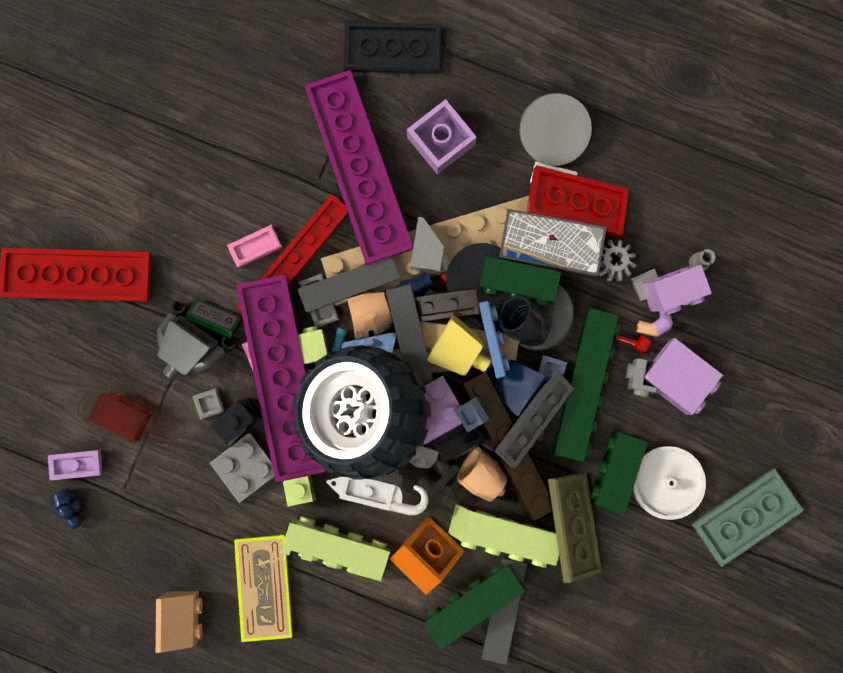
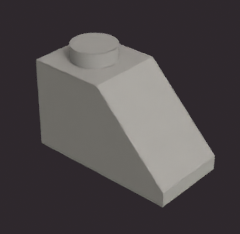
M418 217L410 270L440 275L441 268L446 269L448 254L443 253L444 245L425 219Z

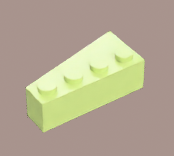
M456 504L448 533L462 541L461 546L476 550L477 546L485 547V552L500 556V552L508 553V558L523 562L524 558L532 560V564L544 568L547 567V564L557 565L559 549L556 532L525 523L519 524L517 521L504 517L496 518L494 515L479 510L473 512L465 508V506Z
M301 516L300 520L295 519L290 522L280 553L289 555L290 551L298 552V556L303 560L312 562L318 561L319 558L328 567L342 569L344 566L347 567L349 573L381 581L391 549L386 548L387 543L373 539L372 543L362 540L363 536L360 534L349 532L346 535L338 532V527L329 524L321 527L314 524L315 520Z

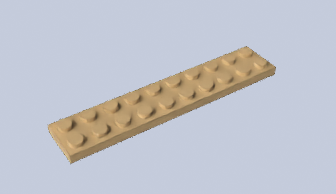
M529 196L430 225V228L444 245L443 253L448 254L446 269L441 268L440 274H443L448 269L453 257L469 245L488 243L501 247L507 210L513 209L526 212ZM416 230L408 232L413 246ZM360 247L321 258L327 278L366 265ZM413 251L395 256L393 260L400 280L365 293L384 292L386 289L395 288V286L400 284V281L423 275L426 272L410 270ZM427 273V274L429 275V277H434V276H437V275H438V274ZM345 299L334 304L335 306H338L344 303H348L347 299Z

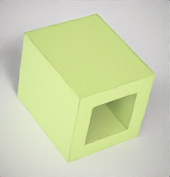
M317 327L303 329V334L298 335L303 364L306 366L315 364L317 360L328 354L324 331L322 329L317 330Z
M311 475L283 481L287 506L316 500Z

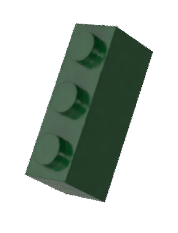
M486 256L479 288H484L483 293L498 296L499 292L509 294V298L523 296L534 299L533 303L536 305L548 307V302H555L561 272Z
M619 432L609 436L605 448L608 451L606 460H602L598 468V474L601 476L598 484H594L591 490L590 498L593 499L592 504L625 515L648 442Z

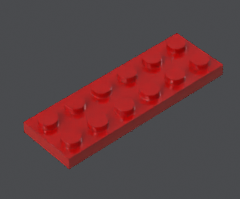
M2 248L0 297L149 302L152 254L150 252Z

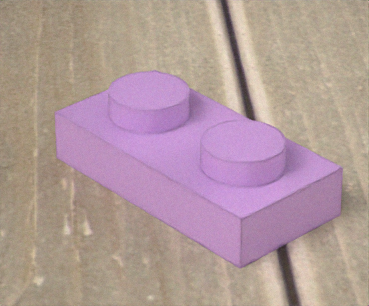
M101 450L48 455L50 480L103 475Z

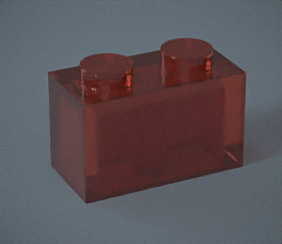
M111 391L110 394L100 393L87 420L131 442H139L152 414L145 412L147 407L134 401L131 405L123 401L125 398L123 395Z

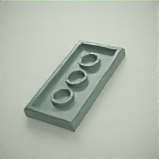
M772 468L691 523V525L719 566L723 567L802 513L804 509L777 470Z

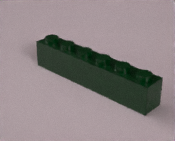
M591 308L585 311L569 378V383L574 390L563 404L552 455L584 462L585 457L589 458L592 443H589L591 433L594 434L597 428L598 419H595L596 409L601 408L603 402V395L600 392L602 384L606 385L609 377V371L606 370L608 360L612 361L615 347L611 345L613 337H617L621 323L617 322L619 315Z

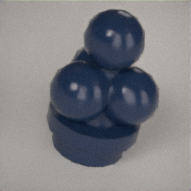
M66 488L49 497L52 501L50 505L52 509L56 508L55 514L58 518L66 519V525L69 528L77 529L81 525L82 519L75 513L81 511L83 504L80 499L75 498L74 492L71 493L69 488Z

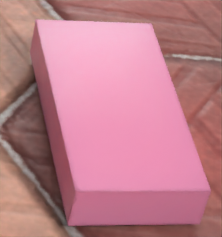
M272 225L227 245L238 268L283 248Z

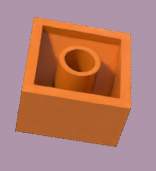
M428 516L397 549L390 560L422 592L428 594L442 582L465 551Z

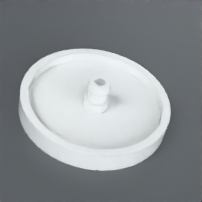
M657 447L644 454L632 491L638 504L649 514L667 520L680 519L692 513L701 503L705 494L706 478L702 466L689 452L677 447Z

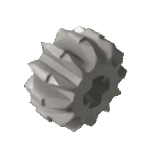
M608 240L607 245H603L600 263L602 270L599 272V276L602 277L607 273V281L609 282L612 281L614 276L618 282L623 279V275L629 277L631 275L629 269H633L636 266L634 262L629 261L636 257L635 253H627L631 246L627 245L623 249L622 240H618L616 245H614L612 240ZM616 256L619 260L615 265H612L610 261Z

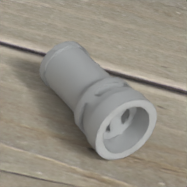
M710 249L695 253L689 259V266L702 265L703 271H705L710 264L714 263L715 253Z

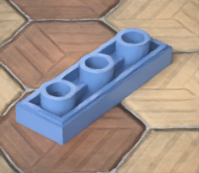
M488 301L479 303V308L496 379L503 378L506 375L505 371L510 370L507 355L502 356L499 347L504 345L501 331H496L494 322L498 321L495 306L490 307Z

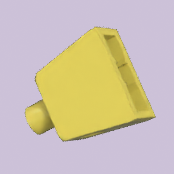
M452 315L428 354L427 361L458 374L466 375L471 366L485 372L492 359L480 353L484 346V340L459 318Z

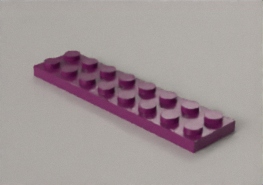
M351 70L305 85L366 265L413 251L412 242Z
M286 275L237 284L236 288L275 481L280 482L326 472L318 462L312 460L301 447L303 441L301 437L295 434L292 422L295 420V408H292L294 395L299 393L301 387L299 382L306 370L303 364Z

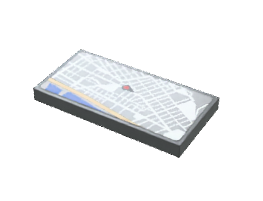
M508 209L498 259L598 277L607 227Z

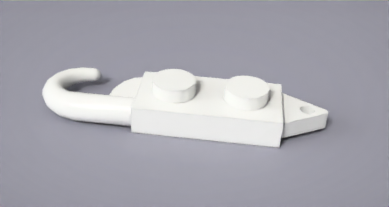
M338 477L327 481L340 495V499L406 515H418L428 505L427 492L418 485L414 486V490L421 494V501L418 505L414 506L402 503V491L394 484L374 479L353 480L347 477ZM332 481L336 482L335 486L332 485Z

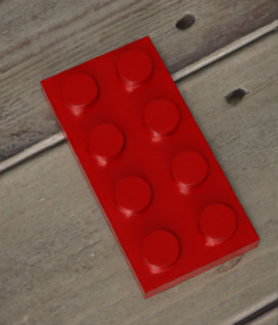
M536 165L533 169L526 212L607 227L606 235L619 238L623 235L629 189Z

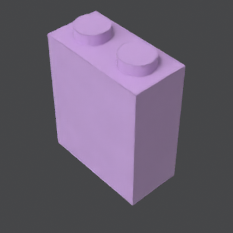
M673 338L666 343L645 370L643 382L648 386L656 387L657 393L684 414L693 415L694 413L698 414L706 404L704 399L709 393L713 394L721 385L719 380L723 375L676 338Z

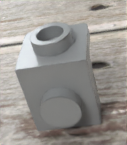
M637 358L632 360V364L629 363L627 366L626 378H629L627 389L634 390V395L649 397V393L657 392L656 387L643 385L647 360Z
M431 443L426 446L423 444L418 445L415 449L417 453L408 463H412L419 468L430 469L437 461L439 451L434 450Z

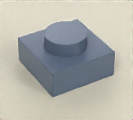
M543 355L538 372L550 377L555 371L563 376L567 362Z
M476 397L454 410L467 432L489 420Z

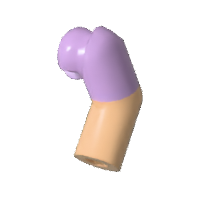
M667 313L660 314V317L654 323L639 320L636 332L658 337L671 329L673 325L672 316Z

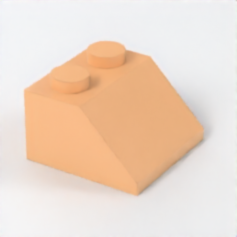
M169 591L156 599V653L191 648L198 643V640H201L202 624H198V614L202 612L203 603L202 598H199V591Z

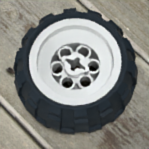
M364 345L348 346L341 348V351L330 352L315 362L316 367L306 371L299 382L301 387L299 393L294 395L292 408H295V420L292 421L294 431L297 436L301 437L303 441L301 447L307 455L328 472L353 480L377 479L390 475L394 472L395 468H401L406 465L417 453L415 450L417 446L424 443L429 431L425 428L427 417H431L430 402L426 401L425 393L427 391L420 376L417 373H413L412 367L397 354L377 347ZM370 393L371 398L367 401L366 395ZM376 409V418L373 419L372 414ZM363 425L366 426L365 433H363L361 430Z

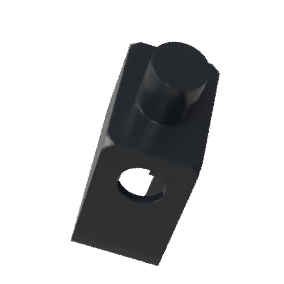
M249 398L238 400L211 427L230 448L263 418L262 412Z

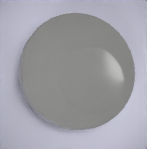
M549 93L535 99L524 111L519 128L521 142L528 154L536 161L551 166L564 165L578 158L586 149L592 130L591 119L586 108L577 99L563 93Z

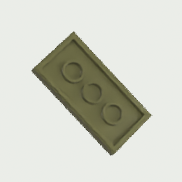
M586 472L548 479L563 582L572 583L602 573Z

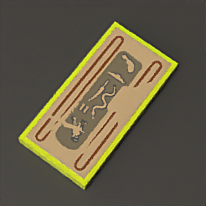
M286 535L234 540L241 642L293 637L287 555L280 553Z

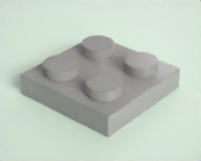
M248 433L210 462V465L239 503L275 477L270 457L252 433Z

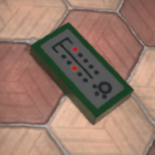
M196 299L186 313L185 318L192 323L232 338L242 321L241 316Z

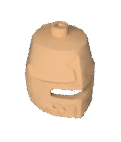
M384 292L364 293L347 299L354 326L355 340L368 338L370 330H373L376 336L392 326L393 318Z
M479 446L474 448L466 457L457 476V481L472 494L488 502L493 501L497 496L501 497L505 493L504 487L508 480L507 475L498 462Z

